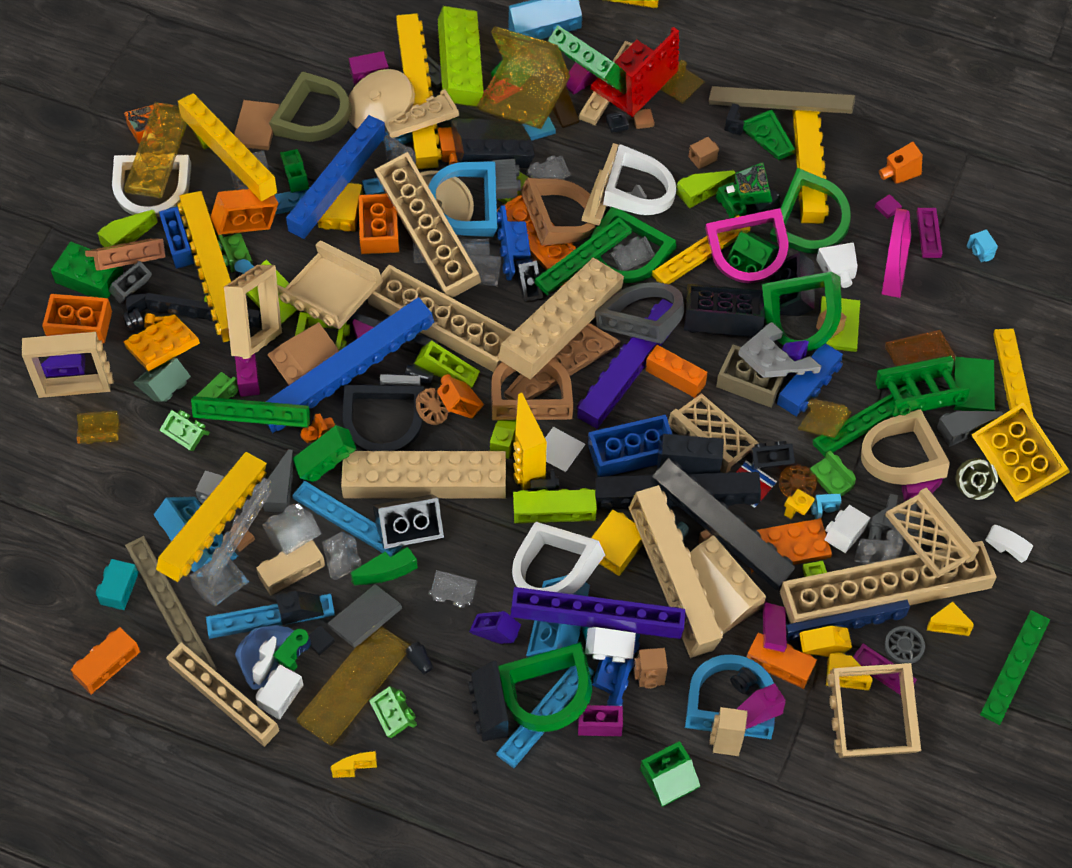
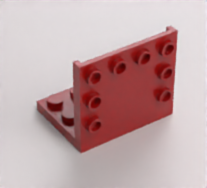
M672 27L671 34L655 50L636 40L615 61L626 72L625 94L600 78H597L591 84V90L633 117L678 72L679 30Z

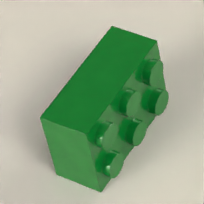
M70 241L51 269L55 283L90 297L109 298L111 295L109 287L112 282L123 275V267L96 270L94 257H86L85 251L92 249Z

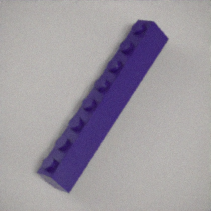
M662 298L659 304L653 306L651 314L648 318L645 317V319L657 321L673 304ZM631 336L628 344H624L621 347L618 357H614L611 360L607 371H603L600 374L597 384L590 387L586 398L579 401L577 405V418L598 429L645 368L649 354L656 345L661 346L664 341L660 344Z
M514 587L510 617L681 639L684 630L685 609Z

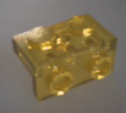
M117 411L77 414L78 444L119 440L120 423Z

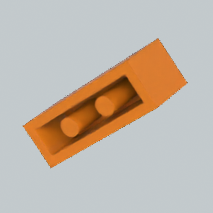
M659 345L655 346L646 360L645 371L694 398L698 396L706 385L707 371Z
M119 627L116 631L110 632L100 645L94 646L85 658L78 660L71 669L74 678L92 695L140 653L139 647Z
M758 632L747 654V658L760 664L768 673L804 689L814 670L817 659L813 658L810 654L795 650L787 643L785 652L764 648L763 634Z

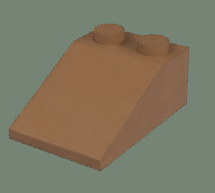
M318 322L284 342L267 355L290 385L339 352V349Z

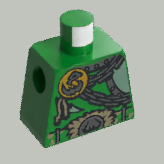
M759 163L735 174L737 184L726 187L728 197L740 195L743 205L772 202L764 163Z

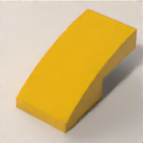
M376 751L359 753L336 762L331 766L333 778L355 777V769L377 768Z

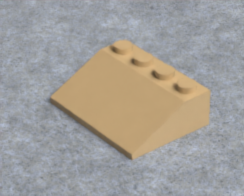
M714 535L690 552V561L697 568L698 580L700 585H703L706 590V599L708 604H711L714 609L715 621L721 626L723 634L763 608L766 599L765 594Z

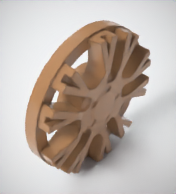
M435 388L425 389L418 394L416 409L419 416L426 423L438 425L447 419L449 411L446 409ZM420 403L424 404V408L421 409Z

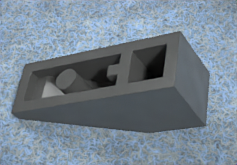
M956 411L951 414L946 413L940 417L936 429L950 447L971 438L973 433L999 418L1003 413L1002 411Z
M288 449L264 483L263 492L259 494V504L263 505L264 512L289 513L294 468V455L291 449Z

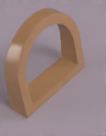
M526 179L521 189V194L541 245L578 242L593 233L597 225L591 223L574 227L553 226L541 197L544 195L566 196L577 201L585 209L591 195L589 192L566 180Z
M551 359L541 371L550 374L558 382L562 399L526 401L536 420L572 419L573 396L571 378L567 370L559 362ZM503 362L497 366L492 375V420H516L518 400H502L501 398L503 381L516 370Z

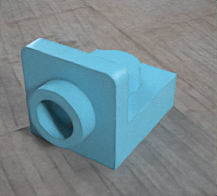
M816 495L811 506V514L815 515V519H820L823 511L830 513L839 510L841 495Z

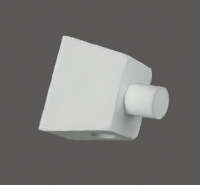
M854 243L819 248L816 260L823 273L832 271L841 277L842 288L851 286V279L855 278L857 272Z

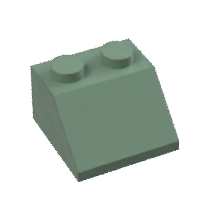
M172 358L149 372L146 371L133 383L152 400L166 402L173 396L172 393L176 389H181L187 384V380L191 376L177 358Z

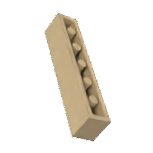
M182 642L166 657L169 665L264 747L279 732L275 721Z

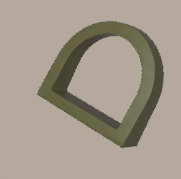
M301 72L269 124L275 136L305 142L323 140L336 134L346 125L351 115V103L345 90L336 82ZM311 91L331 95L340 100L339 111L330 121L324 124L301 126L291 123V120Z

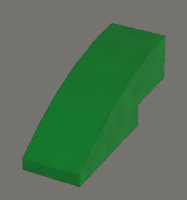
M298 149L280 152L291 193L309 189L307 175Z
M408 547L392 557H389L385 551L350 573L352 583L354 585H369L396 579L417 569V559Z

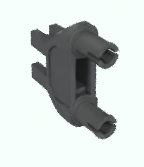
M890 494L886 508L869 520L867 524L869 529L868 547L871 548L873 541H875L873 549L879 548L882 533L903 538L885 516L887 511L896 507L898 495ZM917 504L911 505L910 510L916 512ZM894 514L898 520L905 521V514ZM909 516V523L920 525V519ZM908 528V533L911 536L918 537L919 530ZM922 531V538L927 539V532ZM909 545L908 555L910 556L913 555L914 550Z

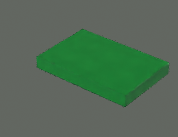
M954 357V380L959 388L970 387L967 402L955 404L954 410L995 411L994 360Z

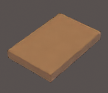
M243 101L234 135L246 148L269 150L273 136L269 122L279 108V104Z

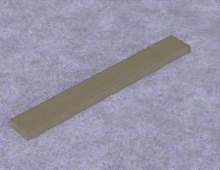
M712 86L709 104L732 106V103L741 107L852 114L855 95Z
M142 536L126 544L125 547L178 645L182 642L216 671L215 664L166 575L156 570L158 561L145 537Z

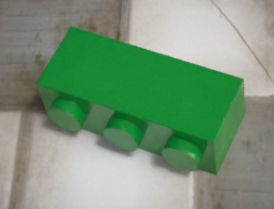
M335 425L296 455L293 461L299 477L314 482L319 480L327 471L333 469L343 459L348 458L356 450L349 429Z

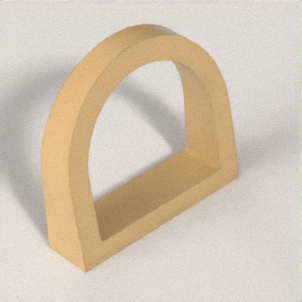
M921 409L878 423L866 434L862 443L861 461L870 474L882 481L907 485L947 477L950 462ZM915 432L929 461L905 468L891 467L879 462L874 457L872 447L885 437Z

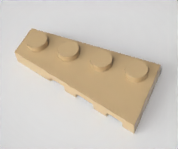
M446 89L440 91V95L437 97L431 96L427 98L424 104L420 106L416 104L411 107L409 112H401L384 121L385 130L391 139L458 117L459 112Z

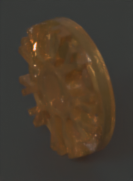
M801 464L787 466L780 474L779 488L786 497L793 496L790 494L792 490H803L809 496H812L816 490V475L807 466L803 467ZM782 479H786L789 482L782 483ZM805 486L811 487L812 490L809 491L808 489L805 488Z

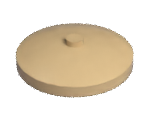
M383 69L367 75L356 84L348 97L352 108L349 122L357 130L368 115L384 122L401 112H409L415 99L412 83L403 73L393 69Z
M425 171L420 174L427 186H429L430 181L439 171ZM452 177L442 182L436 189V201L443 213L455 220L471 221L474 203L468 187L457 177Z

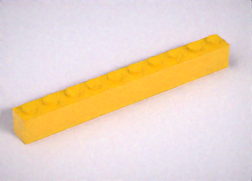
M418 14L396 15L403 73L410 80L414 88L415 99L413 106L416 104L420 106L426 102L427 98L433 96L432 90H428V87H431L430 76H426V73H429L428 62H424V59H427L426 48H422V45H425L424 34H420V31H423L422 21L418 20ZM437 124L412 132L417 169L438 167V160L442 159L441 149L437 148V145H439V135L435 134L434 131L437 130Z
M202 191L179 195L178 211L179 214H183L181 220L183 227H187L185 229L187 240H191L189 242L191 253L196 254L193 256L196 267H200L198 275L200 280H204L202 287L204 294L208 293V296H206L208 307L213 308L210 311L212 320L217 321V324H215L217 335H221L223 342L230 341L224 286L229 284L231 280Z

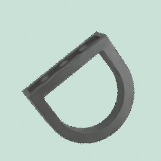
M642 283L627 287L613 295L595 311L597 328L661 344L683 317V295L676 287L664 283ZM647 297H661L673 303L672 307L657 321L620 313L632 302Z

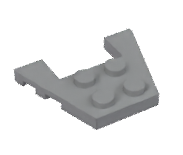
M772 322L739 349L738 355L763 378L787 376V373L791 372L803 375L805 371H812L814 374L819 373L821 370V365L810 356L793 361L786 352L782 351L773 341L781 339L783 332Z

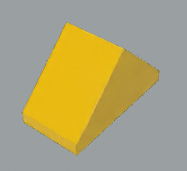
M952 602L931 617L927 631L969 636L973 629V622Z

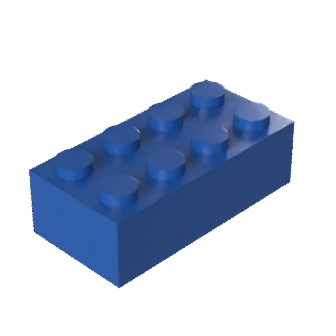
M666 415L588 432V447L598 477L611 476L657 465L659 436L662 434H672Z

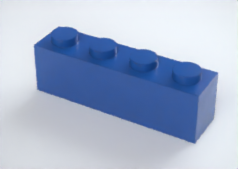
M826 343L819 347L811 356L821 365L820 372L813 374L812 371H805L803 375L796 374L779 394L777 405L796 417L801 411H806L810 404L809 401L812 398H817L821 391L820 388L823 385H828L832 378L831 375L834 372L837 373L843 365L841 362L843 354Z

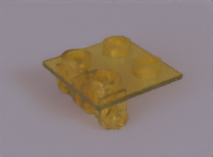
M684 60L679 61L678 72L661 88L662 91L681 103L705 82L686 70L687 63Z
M814 398L809 401L808 407L811 410L798 427V430L835 438L850 416L851 411H848V408L843 404L839 405L833 402L829 403L828 401L823 403V401Z

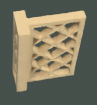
M613 143L604 169L599 171L581 221L600 226L607 207L603 205L605 190L615 161L618 144Z
M702 393L681 409H675L670 413L669 425L679 435L724 439L723 461L720 469L722 473H728L735 463L750 453L751 448H755V444H759L757 440ZM701 401L707 409H697L696 404ZM693 413V419H688L683 414ZM697 414L707 415V420H697ZM710 415L718 416L721 422L711 421ZM697 425L708 426V432L702 431ZM711 426L721 427L722 433L711 432ZM725 428H732L735 434L725 433ZM726 439H735L736 445H727ZM739 440H746L751 445L740 446ZM726 450L737 451V455L733 458Z
M927 487L921 490L917 496L890 509L885 514L936 578L963 563H970L979 551ZM916 503L921 509V513L911 511V505ZM894 514H905V521L898 520ZM909 516L920 518V525L909 523ZM924 519L930 520L934 524V528L923 526ZM908 528L919 530L918 537L911 536L908 533ZM922 531L932 533L933 541L922 538ZM937 535L944 536L947 544L936 542ZM921 544L932 546L931 553L923 551ZM935 547L946 549V556L935 554ZM950 551L957 552L961 558H950ZM934 559L945 562V567L939 570L934 564Z

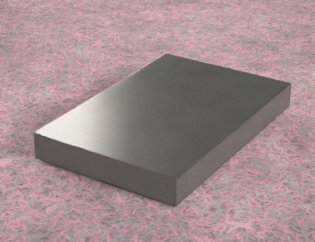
M374 584L328 622V626L351 646L356 648L398 613L402 606L397 600Z

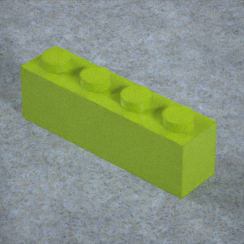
M582 488L580 490L561 489L559 491H549L543 489L539 491L521 490L513 492L514 523L596 521L595 490Z

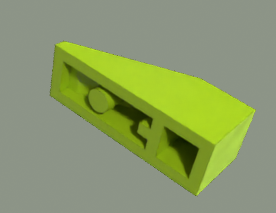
M732 170L692 174L678 182L676 194L690 209L717 194L719 187L734 183L736 172Z
M152 209L110 222L97 233L101 245L108 247L136 241L158 223L156 213Z
M432 340L421 349L414 363L441 378L449 374L452 378L467 383L470 388L473 387L480 373L479 370Z
M516 420L497 421L490 440V451H506V458H510L513 442H515Z

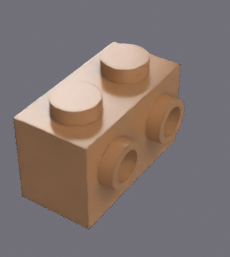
M665 648L639 650L638 658H635V667H633L634 679L638 680L639 687L650 689L659 685H665L668 668Z

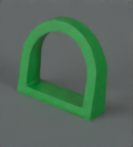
M797 168L781 206L784 225L787 223L802 186L831 196L838 203L842 213L838 229L825 239L806 240L786 232L788 247L805 253H818L819 248L836 246L845 238L851 222L850 206L844 193L835 184ZM773 226L770 233L771 241L778 243Z
M611 207L601 220L600 226L595 228L591 237L620 217L634 233L661 248L652 260L640 269L633 271L612 269L624 276L623 283L640 282L652 277V271L666 263L677 249L676 240L621 209ZM600 256L599 258H597L598 261H600V262H602L603 264H605V265H607L608 267H610L608 264H606V263L603 261V259L601 258V256Z
M831 271L762 284L767 325L772 322L783 332L782 338L778 339V342L784 345L789 342L803 341L790 339L785 334L780 321V295L825 287L827 306L824 323L816 334L804 340L809 342L807 351L815 350L830 340L837 330L841 319L840 276Z
M581 642L498 666L504 698L511 715L517 723L529 730L548 732L568 726L581 716L590 702L592 682L586 654ZM576 665L578 674L577 692L573 700L564 709L551 715L538 716L526 712L518 705L515 689L516 682Z

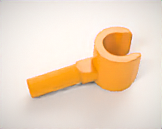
M149 313L145 316L144 327L147 328L150 325H155V322H160L167 316L155 317L154 314Z

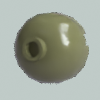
M978 458L969 459L963 462L957 469L955 476L956 486L968 498L976 500L985 499L994 492L995 484L998 483V474L995 467L986 460Z

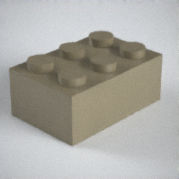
M732 345L718 374L716 387L772 408L785 376L763 378L738 355L741 347Z

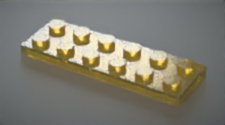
M154 103L124 187L125 193L162 198L187 123L180 116L179 106Z
M382 626L351 652L296 719L297 723L332 746L405 656V650L410 645Z

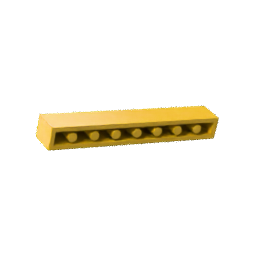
M194 93L178 100L181 118L260 201L277 193L274 175Z
M793 110L797 168L826 179V175H823L825 161L821 159L824 148L820 146V143H822V132H819L821 118L818 117L820 112ZM806 186L801 187L799 192L801 223H824L825 216H828L829 212L828 205H825L827 194Z
M245 452L158 557L156 570L177 582L182 576L186 577L194 561L197 563L202 557L203 550L210 548L215 535H220L225 527V523L233 519L236 513L235 510L242 508L246 497L254 493L256 484L258 482L262 483L265 479L267 463Z

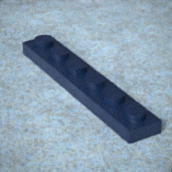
M902 600L786 625V641H800L799 633L827 626L853 627L858 629L865 626V624H881L889 619L900 620L907 616L910 605L908 600Z

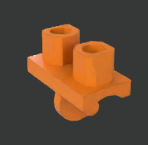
M315 414L311 426L302 429L301 438L306 443L316 441L335 426L332 417L323 419L321 414Z

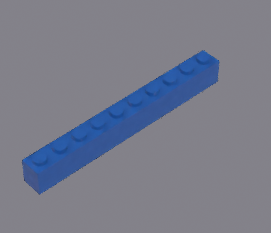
M419 297L266 402L306 405L309 408L315 407L323 398L334 394L335 390L339 387L349 384L355 376L365 373L371 365L381 362L387 354L397 351L403 343L413 340L419 332L429 329L434 323L431 311ZM266 424L272 433L280 431L285 427V425Z

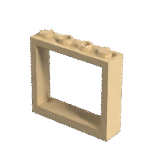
M256 265L224 286L231 356H240L243 359H248L282 333L275 265ZM258 285L262 330L250 338L246 293Z
M96 332L22 338V357L39 398L110 392V384L114 383L113 373L110 372V364L107 361L106 351L103 350L102 340L99 341ZM91 353L98 374L46 378L38 357Z
M911 663L833 668L830 671V674L827 675L828 686L832 687V696H830L829 700L830 708L834 709L835 718H832L833 731H836L837 740H834V749L839 754V758L917 753L921 751ZM899 673L907 746L847 750L839 677Z

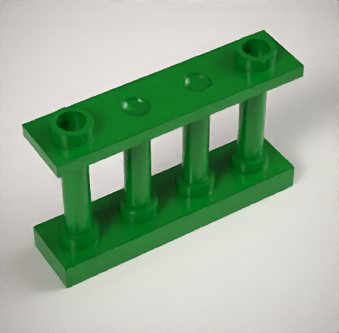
M952 356L878 370L875 383L878 389L889 388L895 399L892 411L893 417L904 416L920 409L926 411L967 402L970 392L969 386L959 388L951 375L954 365ZM944 377L950 390L940 391L933 378ZM925 380L932 393L922 395L915 382ZM907 384L913 397L903 399L897 386Z

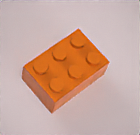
M250 189L218 192L210 219L218 235L268 230L271 228L279 203L275 195L260 201Z
M387 194L359 195L361 254L399 252L398 213Z
M50 294L42 325L45 335L96 332L99 341L102 340V343L105 344L112 315L109 299Z

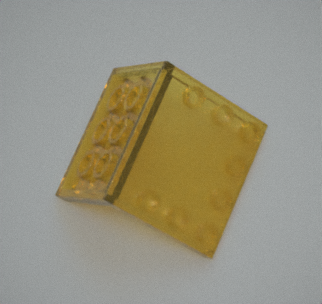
M494 26L491 33L503 61L477 107L481 111L541 129L570 78L560 49L556 44Z

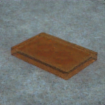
M941 330L889 341L885 345L896 367L952 356L955 361L956 357Z

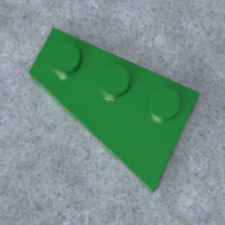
M772 109L744 121L743 131L777 160L795 154V148Z

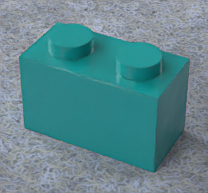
M111 559L109 566H106L104 569L102 584H99L96 589V596L100 605L125 610L139 574L135 564Z

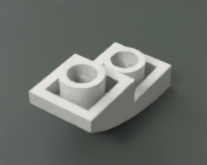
M998 525L992 526L985 539L1000 553L1006 550L1021 563L1027 560L1033 547L1031 543L1021 536Z
M274 636L261 645L259 649L260 661L252 669L253 681L258 685L264 681L274 662L273 655L276 652V637Z

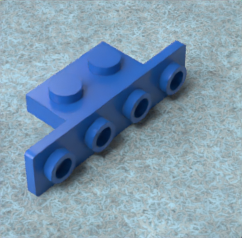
M501 205L497 212L498 240H501L500 255L504 260L503 273L506 274V280H511L515 274L513 259L530 258L531 252L526 222L507 221L505 205Z
M635 633L634 654L640 645L638 642L640 634ZM611 657L599 660L592 685L610 694L607 706H622L623 692L629 683L628 675L634 666L633 659H625V663L612 662Z

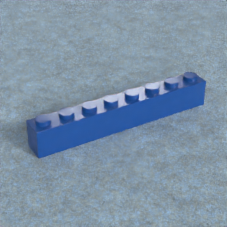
M367 116L286 217L289 232L303 239L306 238L386 137L385 122L373 116Z

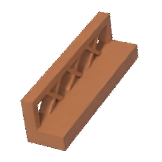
M154 238L85 251L86 257H94L96 270H105L135 264L138 261L145 262L166 257L163 239Z

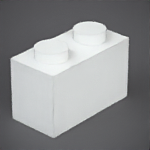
M849 505L844 511H839L835 522L831 521L825 530L828 532L825 541L846 553L865 531L870 517Z
M598 627L588 628L585 654L593 655L592 659L605 660V657H611L612 662L625 663V659H633L635 633Z
M279 665L276 670L270 673L265 687H261L256 694L258 708L280 720L302 688V676Z

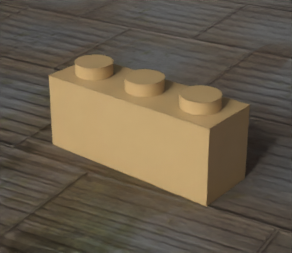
M312 538L300 541L289 550L280 552L278 556L271 560L263 561L256 569L258 577L271 596L324 567L325 562L320 550Z
M720 708L719 715L714 716V723L710 734L709 744L713 745V753L739 756L746 729L747 711Z

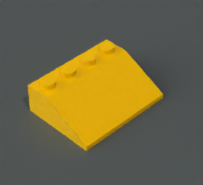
M519 393L515 442H513L515 453H513L515 473H513L516 484H520L522 489L526 490L531 488V480L539 478L546 480L547 441L523 393Z
M1024 402L972 434V437L988 461L995 467L998 476L1015 502L1052 484L1070 472Z

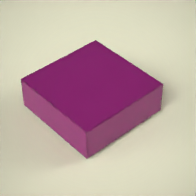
M890 194L875 204V208L887 219L895 214L896 208H902Z

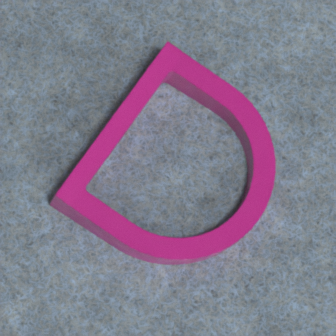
M781 208L706 224L705 230L713 261L717 268L730 279L742 283L761 282L776 274L784 264L788 252V237ZM772 222L779 250L776 259L770 266L758 272L748 273L739 271L727 263L722 255L717 233Z
M896 208L881 293L882 295L897 298L901 297L911 241L910 213L905 209Z

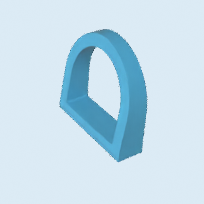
M459 162L448 165L437 172L428 186L435 199L436 189L449 178H484L485 221H459L448 217L446 214L444 215L456 235L493 237L497 230L495 162Z
M721 655L705 661L697 668L691 679L685 728L712 731L714 716L719 715V712L698 709L700 688L711 675L724 670L739 671L742 667H746L754 673L757 678V684L761 689L774 684L771 676L757 662L739 655ZM775 717L746 729L744 736L772 739Z

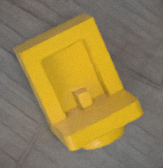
M797 489L794 495L789 496L786 500L784 515L792 519L796 512L805 515L815 499Z

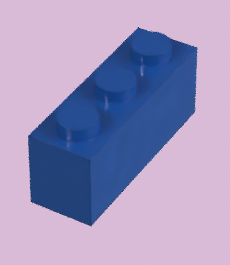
M178 207L159 211L175 267L180 268L194 264Z

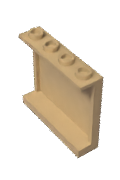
M320 240L315 245L318 254L286 288L277 286L279 298L282 302L295 306L299 311L309 313L314 319L318 318L324 321L326 325L340 329L383 281L379 269Z

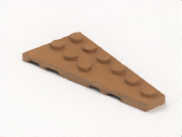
M588 323L552 359L559 362L567 370L569 376L620 346V341ZM541 370L531 380L520 374L504 392V397L509 400H518V394L523 393L526 400H532L558 384V382L550 374Z

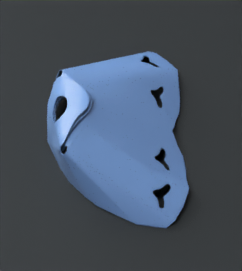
M276 625L255 628L239 644L235 656L247 683L253 690L260 689L267 684L270 673L276 670L278 664L274 659L273 665L264 681L260 685L257 683L253 685L252 669L260 661L259 649L261 645L274 636L276 637L277 651L286 640V637L294 631L291 628Z

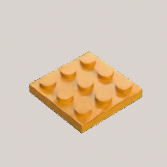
M175 314L165 317L157 324L150 325L144 331L134 334L129 339L123 341L126 348L148 372L200 344L198 337Z

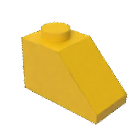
M827 626L799 633L803 653L829 657L830 653H845L852 648L848 628Z
M841 652L830 653L827 661V675L830 674L833 668L860 667L861 665L852 656ZM870 675L839 677L840 687L869 690L872 684V677Z

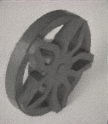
M896 627L887 634L884 645L888 657L900 664H913L917 662L925 650V642L922 635L911 627ZM900 631H906V632L902 635V637H901L900 635H898V634H895V633H896V632H900ZM914 635L918 638L920 643L916 641L913 642ZM889 640L893 644L891 648H889ZM893 650H898V652L892 653ZM902 653L903 659L898 658L897 656H899ZM913 653H919L918 656L913 658Z

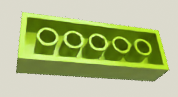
M443 6L438 18L442 90L446 89L455 104L478 107L483 95V80L477 11Z

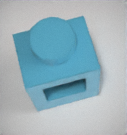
M987 229L970 235L967 243V248H972L973 254L979 258L980 262L993 259L998 248Z

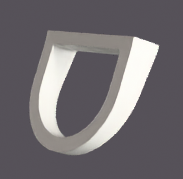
M619 144L605 190L603 205L641 215H653L667 210L673 204L676 194V183L670 171L656 159ZM622 166L652 174L663 183L666 188V194L661 198L650 200L642 199L616 189Z
M114 155L112 188L119 205L132 215L153 209L156 217H160L159 211L177 207V204L180 203L179 195L188 194L191 173L189 155ZM179 170L178 186L175 193L166 202L152 207L139 206L130 202L124 196L125 171Z
M535 522L514 558L512 567L513 579L516 586L520 588L573 594L587 581L605 556V553L598 540ZM544 544L581 555L567 577L555 585L537 588L530 586L525 581L526 571L530 563Z

